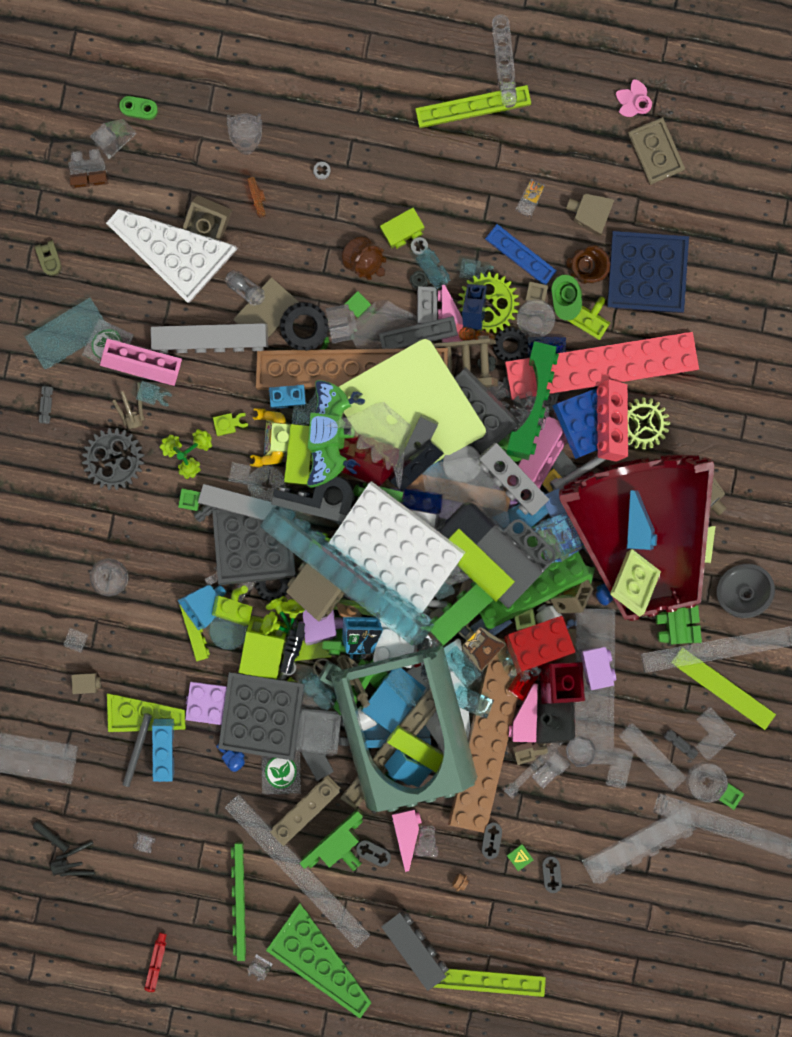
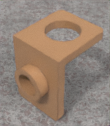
M337 603L336 606L340 616L362 617L360 610L354 606Z

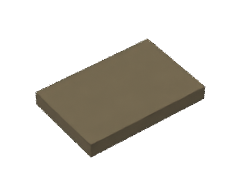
M663 117L627 133L649 185L686 170Z
M271 277L233 321L237 324H268L269 339L280 326V319L284 311L299 301Z

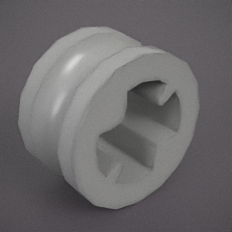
M318 162L314 166L313 172L316 178L324 180L329 177L331 169L326 162ZM319 166L321 168L325 166L327 168V170H325L327 174L318 175L317 172L319 170L317 168Z
M418 237L412 241L411 250L415 255L420 256L427 252L428 243L424 238ZM422 242L424 250L416 251L414 244Z

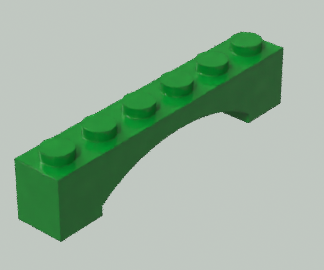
M534 341L529 366L533 367L536 376V400L525 423L516 432H511L506 453L509 456L529 460L530 454H535L537 444L533 442L535 436L539 437L541 425H538L539 418L543 419L546 408L542 406L544 400L548 401L550 393L547 385L548 382L552 383L555 372L551 371L552 365H557L559 354L556 353V346Z

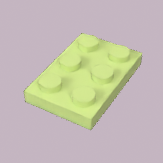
M631 549L625 556L610 595L640 617L646 611L661 571Z

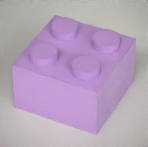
M604 646L581 650L580 655L587 688L589 690H596L614 686L616 674L615 670L610 668L609 662L612 661L610 650Z

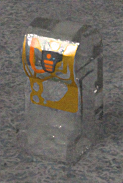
M531 178L526 191H524L516 207V211L531 218L545 184Z

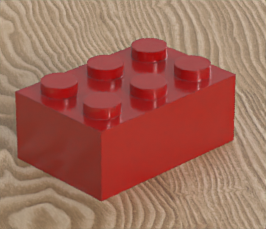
M563 616L519 630L504 637L517 674L576 652Z

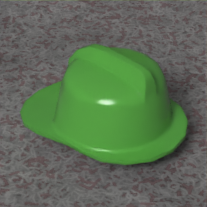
M561 275L555 279L551 288L554 310L560 319L565 321L572 320L578 316L582 308V289L574 277Z

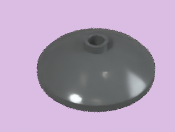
M742 564L729 569L721 577L717 586V598L721 607L728 614L738 618H751L760 615L771 605L775 596V585L771 575L762 567L753 564Z

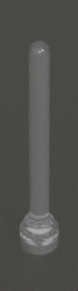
M564 742L552 743L547 748V754L540 755L513 783H507L502 788L503 791L511 799H514L518 795V788Z

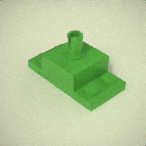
M357 808L302 857L299 864L304 869L308 866L312 868L321 858L330 868L339 859H343L352 871L356 870L362 862L350 851L359 842V837L351 827L356 829L363 822L364 813Z

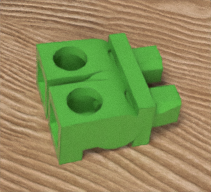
M698 606L693 608H677L674 612H666L664 610L665 612L658 613L655 616L656 624L666 623V631L657 632L658 642L668 644L702 643L700 626H687L690 623H700Z

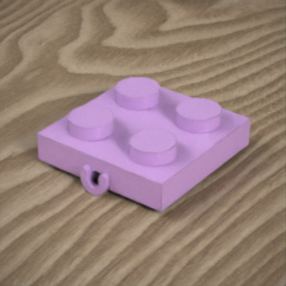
M191 681L189 696H187L186 701L187 711L185 720L222 725L227 686Z

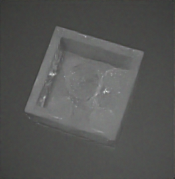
M301 711L295 752L327 756L336 755L341 715Z

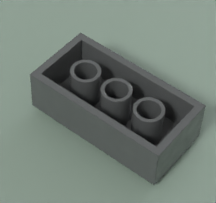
M400 912L384 924L382 929L426 990L429 991L449 975L447 973L449 969L443 960L438 961L435 956L437 952L431 944L428 946L425 943L424 939L426 937L422 931L414 928L412 917L408 913Z

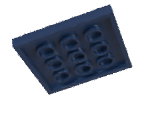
M613 231L607 308L684 313L689 236Z

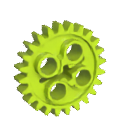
M488 272L487 277L480 273V279L474 275V282L472 283L467 280V284L492 285L494 292L491 295H486V299H492V306L500 313V316H497L490 307H486L485 312H491L493 319L491 322L483 320L482 330L485 329L486 334H489L490 329L495 334L497 327L503 331V324L510 326L508 320H515L512 313H518L514 306L519 305V303L514 302V299L518 298L519 295H513L512 293L516 288H509L511 281L506 284L504 283L505 276L499 280L498 273L495 274L494 278L491 277L490 272ZM464 286L461 288L465 293L458 294L463 298V300L457 302L462 305V308L458 309L460 312L463 311L467 287ZM499 298H504L507 301V306L504 309L497 307L496 303Z

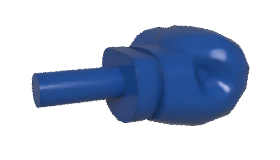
M605 583L597 587L595 596L600 604L605 606L614 600Z
M219 749L224 754L221 759L232 772H237L245 764L243 752Z

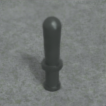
M39 821L33 823V829L52 842V846H57L63 851L62 853L68 850L70 846L60 840L59 835H54Z

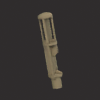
M344 654L337 658V662L342 670L343 668H352L347 655ZM359 678L350 680V684L353 685L358 695L356 697L357 701L361 702L363 708L370 705L367 699L368 695Z

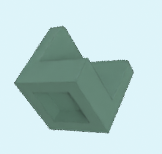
M327 660L318 678L333 687L330 673L342 669Z

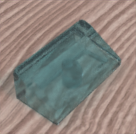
M460 685L455 692L459 707L480 717L487 718L494 700Z

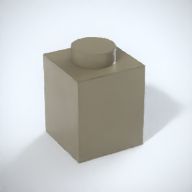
M97 673L72 675L73 694L97 693L98 689L101 688V678L97 677Z

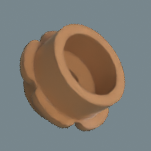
M459 873L454 879L452 887L457 892L460 889L463 891L468 885L467 875Z

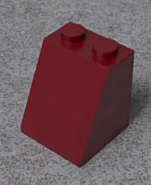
M583 662L544 664L539 666L541 703L585 701Z

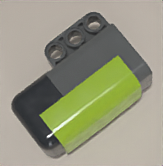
M475 501L463 503L438 529V532L466 552L457 566L495 602L499 600L507 608L533 584L556 558L555 549L526 521L515 519L504 529ZM515 523L523 524L524 531L522 533L514 531L513 526ZM530 536L537 537V546L532 547L528 544L527 540ZM550 550L553 554L552 559H543L542 551Z

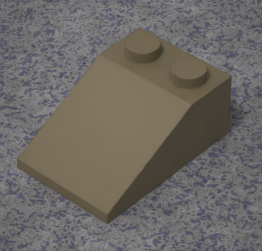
M197 195L191 202L182 229L221 241L233 210Z

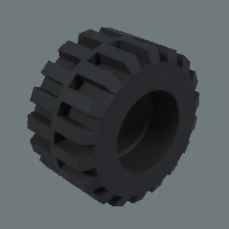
M295 303L284 311L280 319L279 327L283 339L288 345L297 350L307 351L315 349L323 343V340L328 335V319L324 311L312 303ZM300 315H308L315 322V331L309 337H299L293 330V322Z

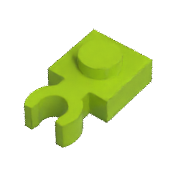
M232 413L213 417L217 436L235 433V427L237 426L240 428L248 427V423H240V418L245 417L246 414L240 413L236 418H233Z

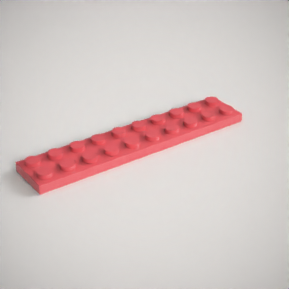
M693 332L558 353L557 365H552L551 371L555 372L552 383L548 382L547 389L550 390L549 394L597 387L607 380L622 383L699 370ZM530 358L505 362L511 400L536 397V376L533 367L529 366Z

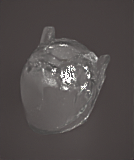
M242 113L234 117L227 115L228 134L234 147L244 155L254 152L262 137L261 114L258 113L257 116H253L252 114Z

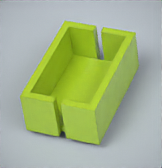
M294 424L290 426L284 479L286 484L308 486L307 481L311 472V463H313L312 453L308 449L309 426Z

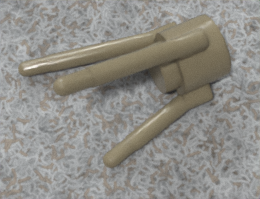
M137 382L138 415L137 411H131L123 390L121 395L128 413L126 417L115 399L112 400L123 420L124 426H127L128 430L143 426L142 421L145 420L142 408L141 383Z

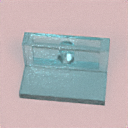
M401 668L393 669L384 678V681L408 707L415 706L416 702L424 695L422 690Z

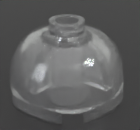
M102 559L91 569L89 577L91 586L100 595L108 597L118 595L127 586L128 571L124 564L118 560Z

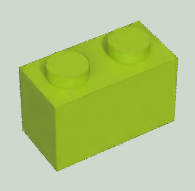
M414 208L380 226V230L391 249L394 247L398 249L406 244L405 241L410 238L414 240L420 237L425 229Z

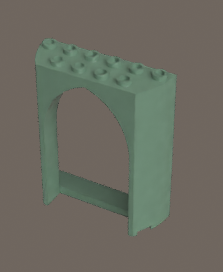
M443 645L330 673L365 805L369 810L375 812L387 810L392 812L405 805L406 807H413L422 801L429 803L443 796L444 798H450L455 796V793L463 792L475 785L477 773ZM424 662L443 733L445 749L441 765L433 778L422 787L409 788L389 779L374 763L367 747L350 680Z

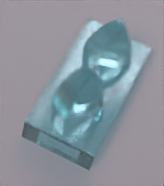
M454 646L445 654L449 669L466 688L481 676V673L457 646Z

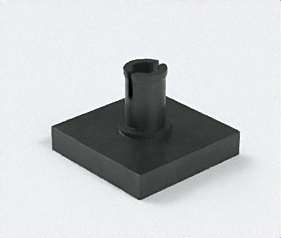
M573 702L537 704L536 743L575 741Z

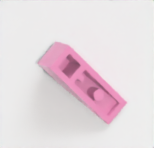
M536 683L532 685L512 721V726H509V737H512L513 742H536L538 684Z
M414 808L392 813L405 872L410 869L419 831L418 824L422 823L420 813H415Z

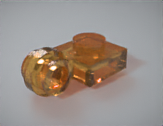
M463 327L459 331V337L462 341L478 340V336H489V339H495L494 334L476 331L468 327Z

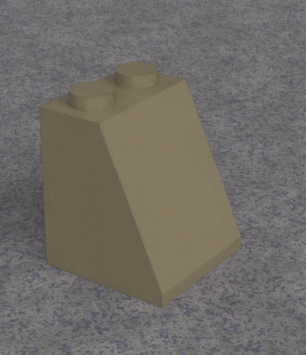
M314 560L304 561L298 569L300 571L299 575L296 578L293 577L287 584L289 588L286 592L320 622L327 619L349 587Z

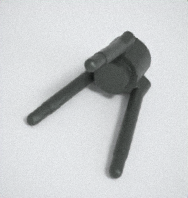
M93 841L83 844L63 855L56 856V860L51 861L53 875H60L61 877L68 875H95L94 871H69L72 867L83 865V862L69 864L67 859L64 860V858L92 845Z

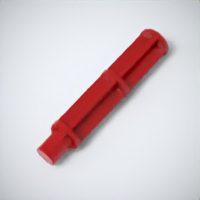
M159 932L158 940L155 941L144 990L147 992H155L166 946V933Z

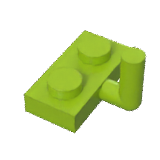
M599 297L592 310L582 306L578 316L567 321L600 340L610 325L609 321L598 315L605 303V298Z
M241 586L234 589L231 599L216 596L212 615L244 626L249 625L252 606L238 602L239 595L247 593L248 587Z

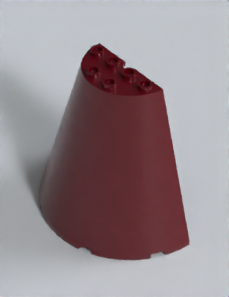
M698 455L660 456L661 459L656 458L652 461H649L647 457L603 467V472L598 471V473L594 474L591 471L565 484L564 489L559 491V498L611 593L625 556L631 550V548H627L630 491L638 490L655 529L654 534H657V545L652 550H632L661 571L646 611L642 616H656L660 610L674 612L677 608L681 607L693 608L696 604L701 603L714 475V462L707 457L700 459ZM613 597L624 620L635 621L639 619L637 614Z

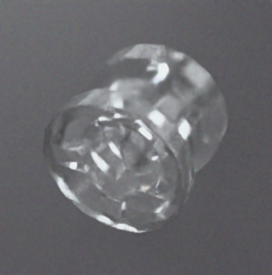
M138 832V840L134 843L133 848L151 853V846L156 838Z

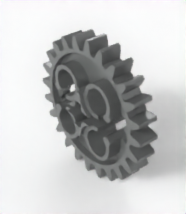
M108 428V434L101 430V436L99 437L94 434L95 441L88 440L91 446L84 447L88 451V453L82 454V456L87 458L82 464L88 465L84 472H91L88 478L95 477L93 483L96 485L101 482L100 488H104L106 484L108 490H111L113 485L116 490H119V485L126 488V482L133 484V477L139 479L136 472H143L139 468V465H145L144 462L140 461V458L145 457V455L139 454L143 447H136L139 441H132L134 436L132 434L126 437L127 431L125 430L122 434H120L118 428H116L115 433ZM117 442L123 443V450L128 451L130 445H132L131 453L136 458L127 457L131 462L129 469H122L121 463L125 458L121 457L116 459L115 464L112 462L104 464L105 467L113 469V474L110 477H105L104 469L99 468L95 474L96 466L91 461L100 462L96 456L98 450H105L106 455L102 459L105 462L112 459L111 455L118 457L123 454L121 451L116 452L114 450V445Z

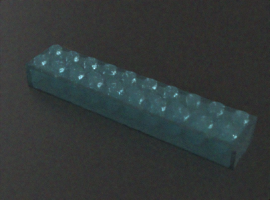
M283 507L272 508L260 525L261 528L409 644L417 645L423 642L434 627V624L431 623L432 619L428 615L417 612L415 605L409 601L404 602L400 598L401 595L393 589L390 591L385 587L386 584L379 578L375 579L370 575L371 572L363 566H358L348 555L342 554L334 544L331 545L325 540L326 536L318 530L316 532L310 528L311 525L306 520H299L295 517L296 513L293 510Z

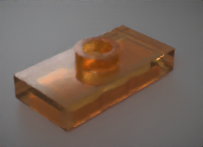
M255 177L248 178V184L258 216L262 218L266 216L262 203L266 201L263 190H258Z

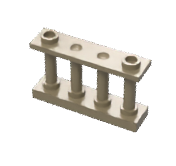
M478 336V340L446 343L432 342L435 348H448V369L451 374V348L462 347L463 369L466 367L471 372L469 346H480L481 375L477 379L485 387L498 386V379L491 377V374H489L488 345L496 344V340L489 339V336Z
M329 775L325 776L272 827L273 830L270 833L285 846L340 792L341 787Z

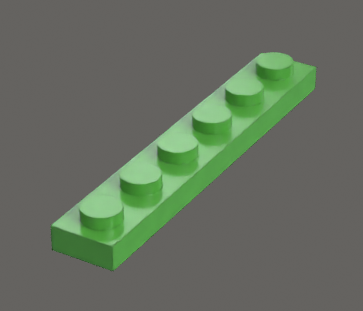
M236 842L234 844L235 847H231V859H235V866H232L231 870L232 878H235V886H232V897H236V905L232 906V915L236 917V924L233 925V936L237 937V944H233V955L237 956V961H245L244 842Z

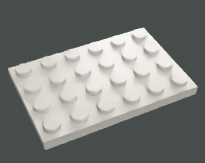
M372 481L363 491L329 542V544L421 613L424 612L466 553Z

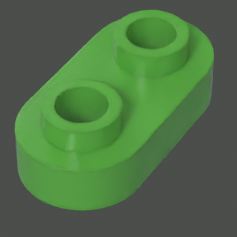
M127 96L120 101V110L125 116L152 120L158 114V107L152 100ZM127 103H132L130 109L126 108ZM146 106L151 107L149 112L144 111Z

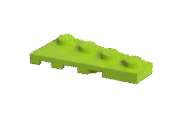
M107 693L108 732L139 731L145 713L152 715L147 731H152L154 719H174V730L186 729L184 709Z

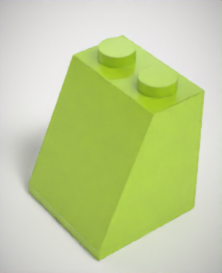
M252 616L246 631L239 673L277 679L287 633L278 629L277 631L269 632L268 635H264L261 630L264 618ZM277 621L280 626L287 629L284 622Z

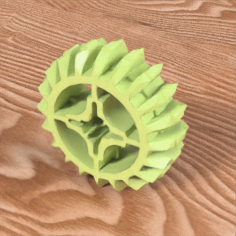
M645 398L641 399V404L638 399H635V406L631 402L628 403V421L630 417L636 424L633 434L628 424V437L630 438L628 444L631 445L634 441V448L636 449L641 444L642 450H645L646 443H648L651 449L653 448V441L656 445H659L658 437L664 440L666 437L662 432H669L667 428H664V426L670 425V422L664 421L669 415L665 414L662 416L661 413L665 411V408L663 407L658 410L657 407L660 403L657 402L653 406V399H649L648 404H646ZM639 408L649 409L645 416L633 413L634 410ZM654 414L657 416L659 421L658 430L651 422V419L654 416ZM649 416L647 419L648 423H646L648 427L645 426L639 430L641 424L639 421H643ZM642 431L654 434L649 439L638 438Z

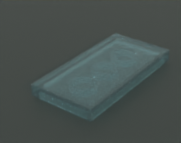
M88 298L25 336L46 370L91 343L92 340L97 338L95 335L98 332L110 330L92 299Z

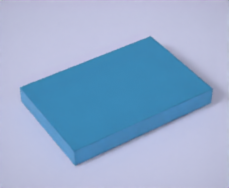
M402 668L393 669L368 700L370 705L362 708L361 711L391 734L411 710L426 687Z

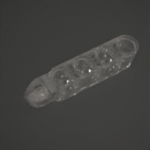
M497 15L492 20L497 82L501 92L502 104L505 108H511L517 102L510 23L505 15ZM499 24H502V25H504L505 27L502 28V29H499V28H497L496 26L499 25ZM500 42H505L507 45L499 46L498 44ZM507 60L509 63L501 64L500 61ZM509 78L511 81L503 82L502 79Z

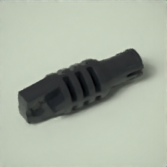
M294 619L291 629L288 630L286 642L282 650L284 656L279 669L283 673L291 674L295 658L300 654L299 651L305 636V623L301 620Z

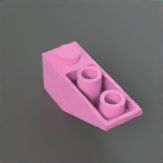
M442 285V290H438V302H442V309H438V320L454 316L458 336L441 339L442 343L465 341V328H463L462 316L446 286Z

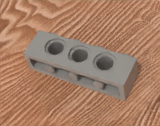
M493 443L477 458L480 461L478 464L485 473L489 471L493 475L491 479L499 487L502 485L507 490L505 494L512 501L515 499L520 504L518 508L525 515L533 516L549 501L547 496L497 443ZM497 461L503 463V469L500 472H496L494 469V464ZM510 475L516 477V483L513 486L507 483ZM524 489H527L530 493L529 498L523 500L520 496Z

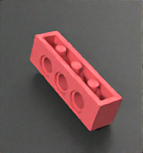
M607 380L597 386L598 458L617 462L628 457L627 384Z

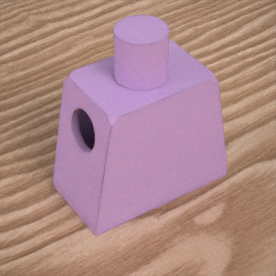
M334 609L327 619L320 622L306 610L303 612L306 645L337 638L336 629L343 628V617H335Z

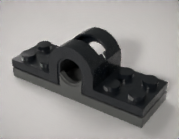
M337 475L329 482L316 486L313 496H310L311 492L300 490L299 492H294L292 487L281 485L279 488L274 489L271 505L343 522L353 508L352 502L355 492L348 479ZM336 486L340 488L343 493V499L338 503L329 502L326 496H324L328 487Z

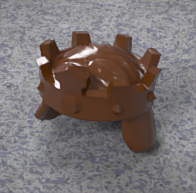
M357 237L348 242L342 252V261L346 269L354 271L360 278L365 277L367 280H372L371 276L375 273L378 277L385 276V269L381 267L382 262H386V257L382 254L384 251L382 248L375 246L366 237Z
M590 245L586 249L575 251V255L573 258H568L566 265L571 267V276L580 280L582 284L596 283L608 275L610 259L602 248Z

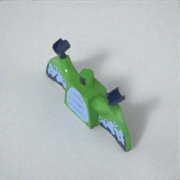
M321 380L315 382L318 404L315 413H310L308 449L312 453L313 465L307 481L309 487H316L329 482L344 467L352 474H357L353 467L356 465L360 467V464L354 459L347 461V458L340 455L339 449L344 447V438H354L355 435L353 426H345V422L341 418L342 414L353 403L358 405L365 403V399H358L363 395L362 393L355 391L349 399L336 385Z

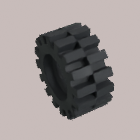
M513 327L505 328L494 339L496 340V344H493L494 353L503 362L520 360L527 352L528 340L519 329L517 330ZM513 338L517 341L518 348L515 352L509 353L504 350L503 342L506 339Z
M290 578L279 579L281 585L275 592H271L266 588V581H256L258 594L268 601L286 596V591L289 588L287 584Z

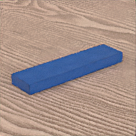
M498 224L495 225L485 238L488 243L543 285H546L557 272V270Z

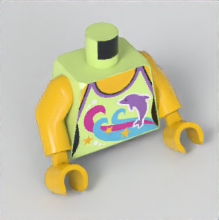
M255 408L253 410L258 412V416L253 417V419H266L265 446L263 457L250 456V458L255 459V462L250 464V466L261 468L263 465L279 464L288 453L291 424L286 422L284 414L280 412Z

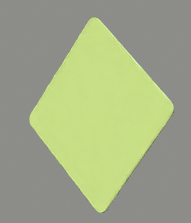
M422 339L339 386L349 399L355 391L363 394L358 399H365L363 405L353 403L351 407L344 411L355 431L360 435L398 448V462L421 415L439 423L431 440L442 449L444 454L434 463L443 459L445 455H450L482 438L486 433V428L434 345L428 339Z

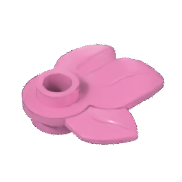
M634 79L632 81L630 90L625 89L616 92L618 101L623 105L619 113L625 117H633L637 113L646 114L652 107V101L647 96V88L638 80ZM640 102L645 103L644 108L639 107Z

